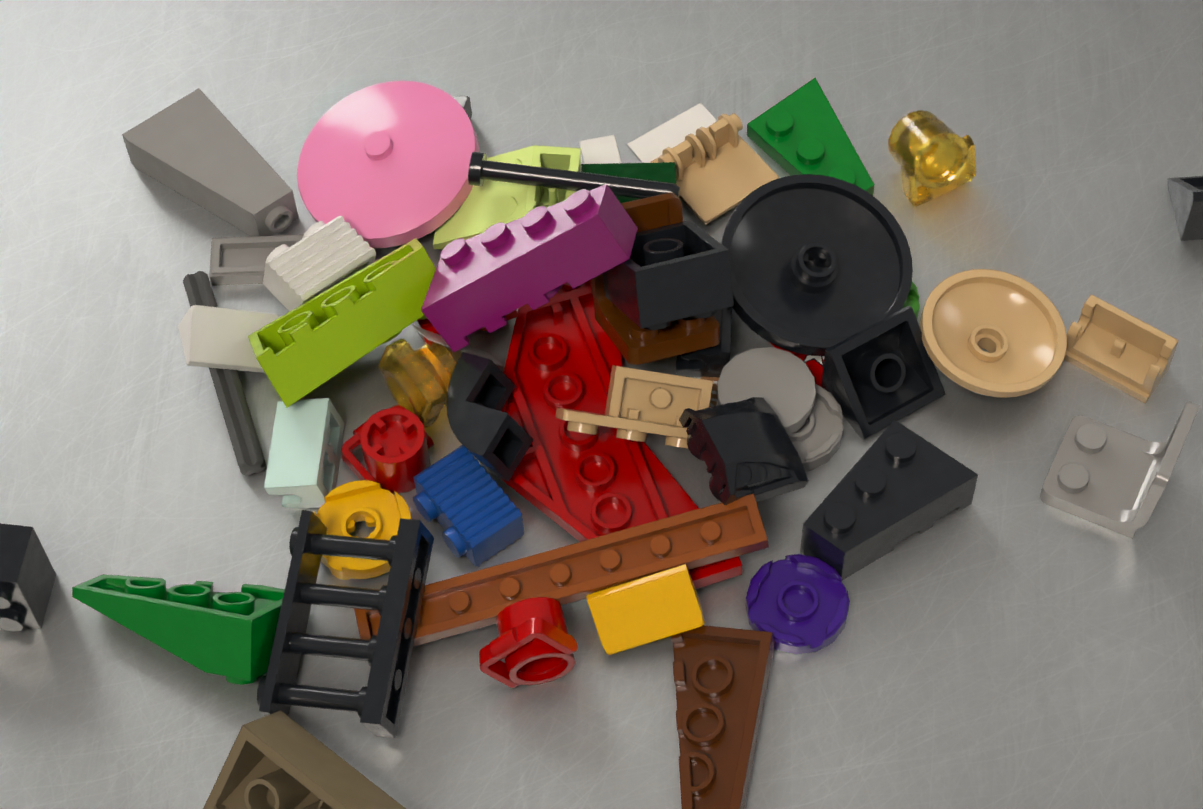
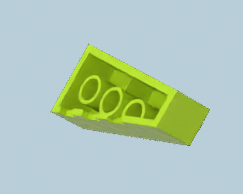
M417 238L248 336L257 361L286 408L379 345L397 337L404 328L416 320L427 319L421 308L436 268Z

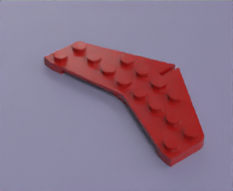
M591 280L574 289L566 282L549 299L548 303L535 310H532L528 303L518 308L517 313L519 317L515 321L503 372L516 387L501 411L508 413L534 440L510 481L501 480L579 542L699 509L645 442L616 438L617 428L598 425L597 435L567 430L568 421L555 417L557 408L605 415L612 365L622 367L620 351L595 319ZM739 556L688 571L695 589H699L742 575V563Z

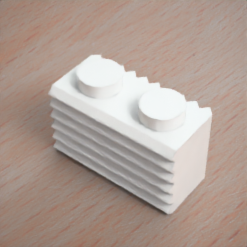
M338 216L327 224L319 221L307 229L302 240L291 247H288L286 244L280 245L269 254L265 262L263 285L290 312L374 263L376 252L374 248L369 246L368 241L363 240L362 235H358L356 230L351 228L349 222H345L343 216Z

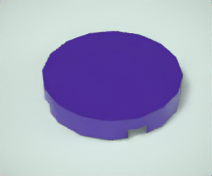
M794 554L785 556L783 560H778L774 563L772 560L761 566L750 580L745 606L748 622L753 630L773 632L775 650L798 655L817 652L836 640L845 628L850 600L848 591L846 593V588L842 583V578L835 568L819 558Z

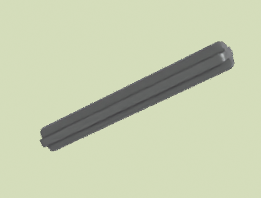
M203 271L187 274L183 279V284L190 307L193 305L217 307L208 274ZM209 368L240 472L248 476L253 473L262 472L266 467V462L238 371Z

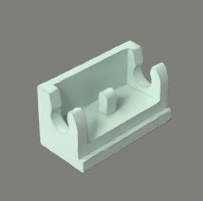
M329 398L298 400L288 408H286L283 401H277L264 489L268 495H282L283 507H321L325 503L324 497L336 488L345 423Z

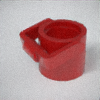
M394 405L391 408L382 409L371 415L366 422L353 431L354 436L348 439L341 449L342 460L359 480L380 483L382 489L389 490L391 493L395 491L399 494L415 489L413 477L431 466L429 449L434 446V442L424 430V425L417 415L406 410L403 406ZM360 447L362 448L367 470L352 454Z
M536 597L517 601L499 612L496 618L499 637L492 640L479 651L480 670L508 687L516 688L519 685L543 684L565 676L576 664L573 653L577 651L578 646L576 640L568 634L560 602L553 598Z

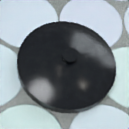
M813 174L792 175L760 186L746 196L730 216L721 240V244L729 250L734 303L732 308L752 331L763 339L785 350L799 354L824 356L826 349L901 310L908 297L912 283L913 269L910 248L906 236L895 217L879 200L865 190L834 177Z

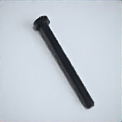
M480 152L472 153L468 172L469 185L483 186L484 180L574 191L583 189L590 191L607 184L615 196L642 199L671 192L679 198L680 187L674 183L487 161L486 153Z

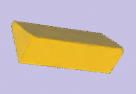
M686 564L586 595L598 635L607 655L703 626L705 623L700 600Z

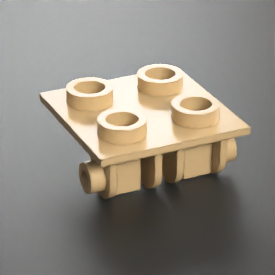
M735 113L729 116L727 114L720 115L717 122L707 128H698L696 135L688 134L685 136V141L673 148H665L661 156L650 162H675L676 184L680 187L679 197L705 225L739 205L746 196L760 186L779 179V176L738 135V131L743 129V125Z

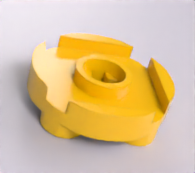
M369 480L348 482L334 488L324 497L325 503L319 508L316 515L328 528L326 535L357 537L351 536L349 533L356 530L355 523L365 521L367 527H375V530L365 538L390 540L393 535H397L400 518L412 519L409 507L401 495L395 491L394 495L389 490L382 489L380 483ZM322 555L321 562L330 569L332 575L341 580L374 578L389 572L391 568L388 561L328 555Z

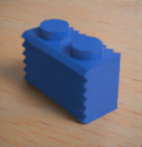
M464 445L413 477L417 493L413 497V502L417 510L427 522H431L434 519L438 521L445 530L442 532L444 542L457 558L465 554L475 567H479L483 561H488L491 556L497 555L500 550H504L507 545L513 544L516 539H521L524 535L523 518L519 508H516L513 501H510L507 494L503 492L502 488L497 485L496 481L491 478L490 474L485 471L484 467L479 464L478 460L474 458Z

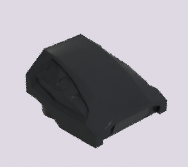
M752 397L739 402L726 403L697 411L687 408L684 409L679 421L682 427H688L686 430L688 434V449L697 459L705 461L707 465L706 470L712 475L709 480L711 493L717 500L723 502L724 505L753 493L756 501H764L804 488L809 482L797 450L777 414L763 397Z

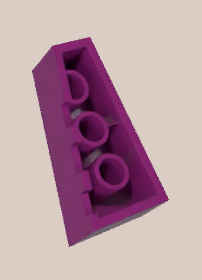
M607 184L590 191L586 189L579 190L570 195L565 201L547 208L545 206L536 207L522 218L507 224L503 222L496 223L486 229L484 233L466 240L459 238L446 245L440 253V260L421 311L452 351L456 352L469 345L467 335L482 327H485L491 333L507 325L505 316L527 303L532 310L537 309L548 303L549 299L566 282L574 289L629 260L638 228Z

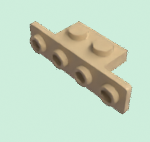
M612 365L605 415L557 408L555 417L568 421L567 430L597 435L598 425L617 428L616 438L646 442L647 433L666 435L665 445L688 449V434L686 432L688 427L683 428L679 418L684 409L690 408L697 411L709 407L713 381Z

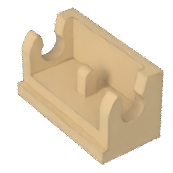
M1091 294L1084 303L1079 321L1077 323L1073 321L1067 332V348L1064 360L1146 404L1169 370L1179 340Z

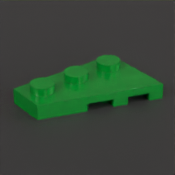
M816 78L747 124V136L790 176L813 174L834 177L856 185L873 196L875 184Z

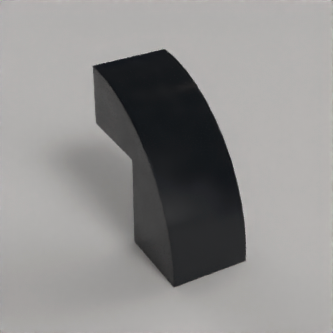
M462 352L453 370L447 392L446 406L450 427L459 442L491 473L509 482L534 440L508 413L501 411L516 385L491 359Z

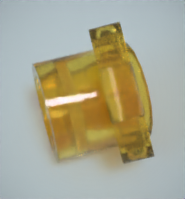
M918 110L908 113L893 127L888 139V150L892 158L901 166L903 193L913 206L922 205L942 196L975 177V146L969 135L960 137L930 111ZM916 180H917L920 184H922L921 186H919V187H917V188H916Z
M404 339L386 346L378 368L383 373L386 385L396 403L417 415L424 428L431 426L437 420L442 408L447 405L449 382L456 366V361L444 345L433 341L427 342L416 350H413Z

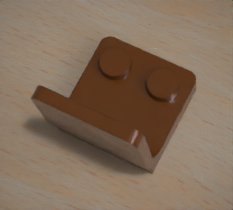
M671 192L621 203L637 226V232L683 222L682 202ZM600 274L591 279L595 319L629 364L640 365L713 347L720 342V324L714 316L707 318H682L671 321L668 327L658 330L641 329L605 297L603 275Z

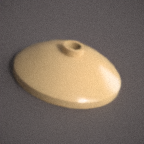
M973 269L956 273L940 282L933 289L926 300L921 314L920 329L922 341L931 360L949 379L978 394L1009 398L1032 393L1042 388L1055 376L1065 357L1067 335L1058 310L1042 291L1026 280L1010 273L991 269Z

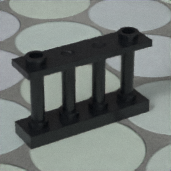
M302 510L299 526L292 530L289 549L292 558L267 675L261 678L257 689L259 712L267 716L281 710L288 716L290 705L358 712V716L361 718L360 723L375 736L396 738L434 537L421 520L400 518L397 535H393L390 540L326 535L328 528L312 511ZM322 555L388 561L391 566L388 583L383 585L380 590L316 584ZM311 605L377 610L381 616L378 633L373 635L370 640L306 634ZM301 654L368 661L371 668L367 686H363L360 691L297 685L295 681Z

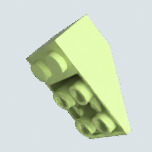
M533 145L487 158V161L581 172L582 164L581 148ZM484 180L483 186L473 185L472 190L461 207L443 225L435 229L433 249L443 250L446 245L456 239H469L484 233L486 229L496 223L503 222L507 224L522 218L536 207L545 206L547 208L565 201L577 191Z

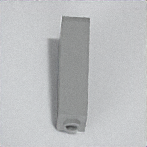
M199 88L122 134L130 161L135 168L250 236H271L274 233L282 232L299 218L293 190Z

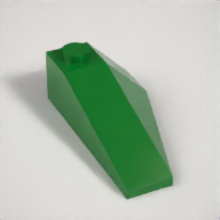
M102 574L72 587V597L206 673L226 676V681L229 683L243 685L254 683L259 676L267 673L285 589L243 584L241 592H213V582L196 581L194 584H181L168 589L166 588V580L162 578Z

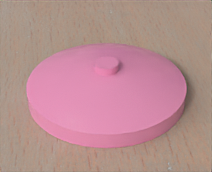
M392 81L369 86L349 95L334 105L311 130L303 145L298 162L297 181L299 192L306 208L316 222L323 221L327 224L336 217L343 216L345 222H349L351 228H354L358 235H362L363 240L368 241L369 246L372 248H388L403 245L415 238L419 239L433 232L451 218L464 203L473 188V185H469L468 172L472 153L480 152L478 137L463 107L451 95L439 88L414 81Z

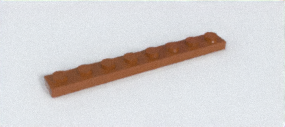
M754 493L727 505L721 502L425 585L413 647L496 624L498 613L517 601L528 598L547 597L559 601L561 605L586 599L588 594L684 564L690 570L769 548ZM354 608L360 639L370 640L373 635L378 633L381 616L377 610Z

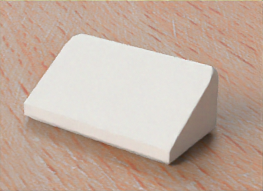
M200 305L191 306L178 325L187 366L265 373L255 357L248 336L278 319L279 315Z

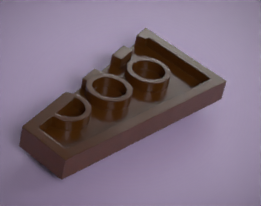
M703 625L699 628L671 636L674 652L673 674L677 700L676 723L679 734V772L682 809H744L775 640L773 632Z

